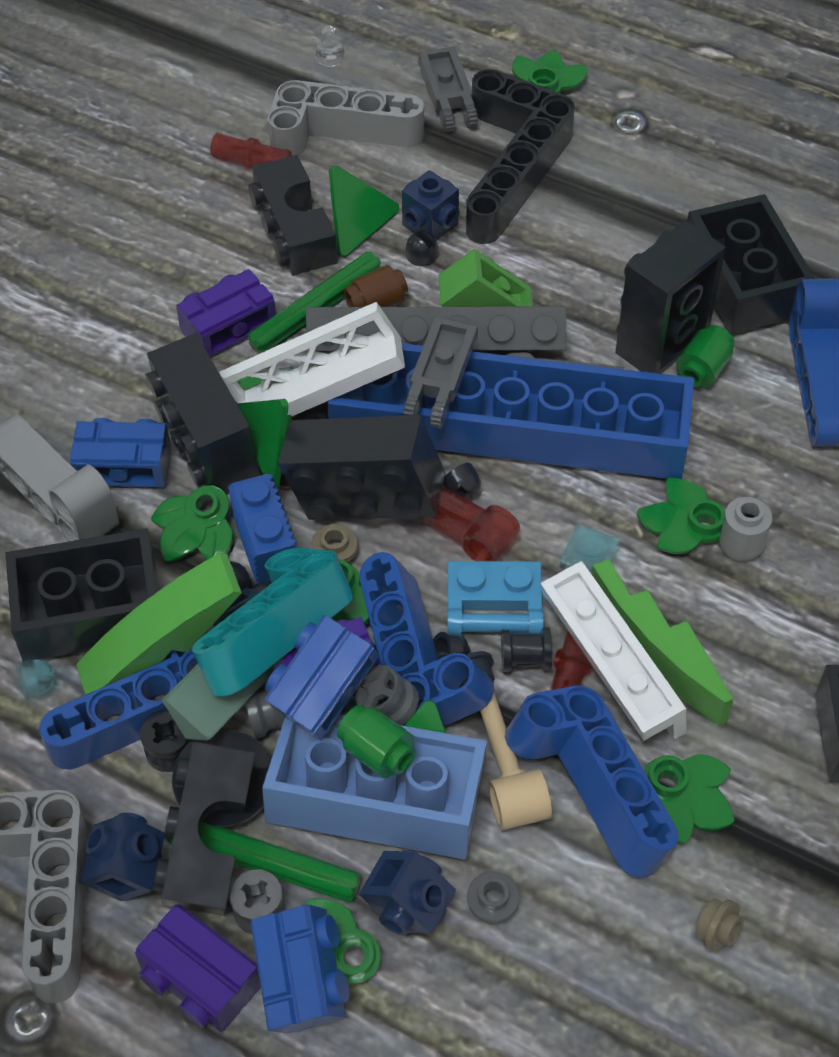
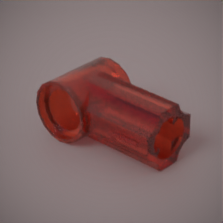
M445 487L441 492L437 516L423 517V523L460 542L465 553L474 561H498L521 530L517 519L506 509L497 505H490L484 509Z

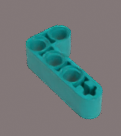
M290 548L273 555L264 565L272 583L194 643L192 647L193 654L212 695L227 696L245 688L295 648L296 640L307 624L313 622L317 625L323 615L332 618L352 601L353 594L337 554L334 551Z

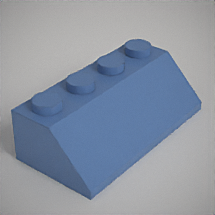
M339 714L321 741L286 717L284 718L263 784L266 823L466 860L476 815L487 747L486 740L400 725L414 735L415 742L413 748L416 751L415 757L411 765L402 774H393L388 778H382L344 750L343 742L337 737V730L345 715Z

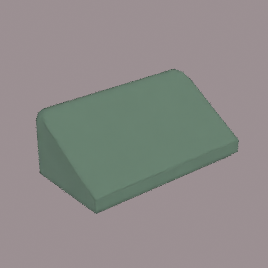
M197 664L162 699V702L186 739L206 741L211 739L268 680L269 676L265 671L236 693L227 696H214Z

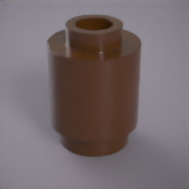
M387 264L351 280V285L343 288L348 307H366L375 302L380 307H395L404 303V293L408 292V286L402 272L399 269L393 270Z

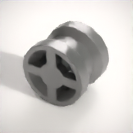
M262 869L249 870L234 880L230 889V904L237 926L244 932L252 934L250 923L252 919L272 913H280L285 910L282 887L279 880L271 872ZM261 893H264L261 898H249V896L260 895Z

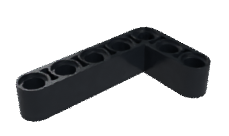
M484 69L478 71L472 78V100L477 118L516 133V135L466 200V235L470 240L479 244L495 242L570 143L573 136L575 104L566 95L498 70Z

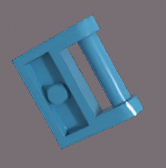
M448 561V633H456L462 636V632H501V629H509L511 633L541 632L543 628L542 590L540 584L541 562ZM462 610L527 611V614L462 613Z

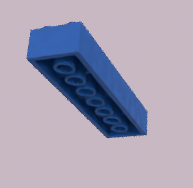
M402 343L405 368L328 400L329 419L403 416L406 399L410 391V379L423 346ZM472 352L454 402H450L443 427L439 429L431 427L430 413L435 405L436 398L423 395L419 415L422 416L436 450L659 478L672 477L682 479L688 449L694 378Z

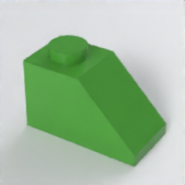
M476 249L467 253L438 275L442 307L533 306L531 287Z

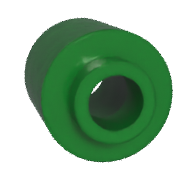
M710 325L705 329L699 330L676 361V368L680 376L694 378L693 387L706 388L711 386L733 356L735 343L732 335L726 329L717 325Z
M364 705L353 707L344 716L337 730V737L343 742L344 750L382 778H388L393 774H402L411 765L415 757L416 751L413 748L415 742L414 735L375 707L366 708Z

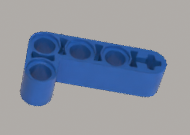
M839 278L800 279L789 318V337L809 440L812 447L839 446Z
M380 552L370 556L361 567L360 583L380 664L391 667L400 674L401 678L406 679L416 687L419 701L424 698L421 704L417 706L416 711L426 700H433L437 705L442 722L446 726L486 707L494 693V685L490 676L465 654L453 653L438 659L418 582L415 577L389 553ZM468 678V681L465 683V685L459 688L461 683Z
M192 648L188 652L171 650L166 656L167 660L46 713L40 722L39 731L51 762L61 769L71 770L141 740L140 729L145 719L154 712L167 710L162 699L157 701L150 699L157 695H167L198 664ZM111 715H121L116 720L104 721L107 717Z
M570 686L527 696L505 731V740L512 752L526 759H538L558 754L622 870L637 878H647L652 875L677 844L678 831L604 700L597 692L586 686Z

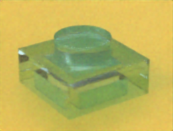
M577 524L561 557L560 569L565 570L582 561L591 573L593 564L610 559L613 563L619 550L620 539Z

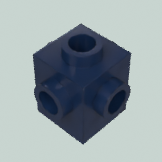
M428 170L418 179L409 182L402 190V226L415 233L419 230L428 231L436 237V240H439L458 225L459 189L449 180L443 179Z
M127 812L94 824L85 842L87 854L79 882L119 901L152 892L159 858H163L161 852L165 839L164 832L148 825L144 817Z
M383 851L358 895L381 915L379 921L385 928L395 934L406 936L408 933L432 934L435 927L444 919L446 907L456 889L441 875L442 869L437 863L425 856H421L417 851Z

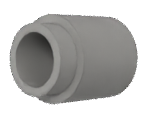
M740 497L728 504L719 542L725 555L731 560L749 562L763 552L772 523L771 510L763 501L753 497Z

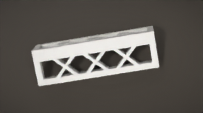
M375 302L224 369L219 374L237 403L285 398L289 405L288 415L294 416L405 368L401 337L378 303ZM373 320L381 330L370 336L354 334L357 327ZM326 341L340 344L338 350L329 354L315 351L317 345ZM285 359L301 361L300 366L291 371L275 368L278 362ZM247 376L262 379L261 384L245 391L237 381Z
M580 561L540 583L543 595L643 741L664 729H667L674 740L686 734V707L584 563Z

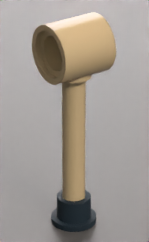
M485 651L467 654L466 656L472 659L494 682L495 678L491 669L494 664L492 655ZM493 693L491 701L480 710L501 773L500 778L489 780L488 782L490 801L497 825L503 831L551 819L552 806L545 778L540 769L530 771L520 769L515 753L512 752L506 743L505 731L507 728L495 693Z

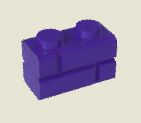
M250 269L237 275L225 276L217 285L201 293H191L181 303L176 305L181 332L185 337L196 333L210 357L248 338V334L252 330L276 315L273 295L263 284H260L259 279Z
M175 904L159 922L158 927L153 929L136 948L135 955L142 969L138 973L140 979L160 996H163L168 990L182 1001L178 1006L180 1011L200 1028H204L209 1022L220 1032L225 1031L240 1013L241 1008L246 1006L261 988L257 964L180 904Z

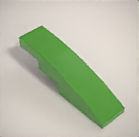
M219 552L179 576L137 606L110 629L76 664L85 695L160 663L171 650L188 652L194 643L207 632L242 593L228 555Z
M610 559L593 564L591 575L676 695L715 725L720 726L727 723L733 697L688 621L670 627L648 589L630 595Z

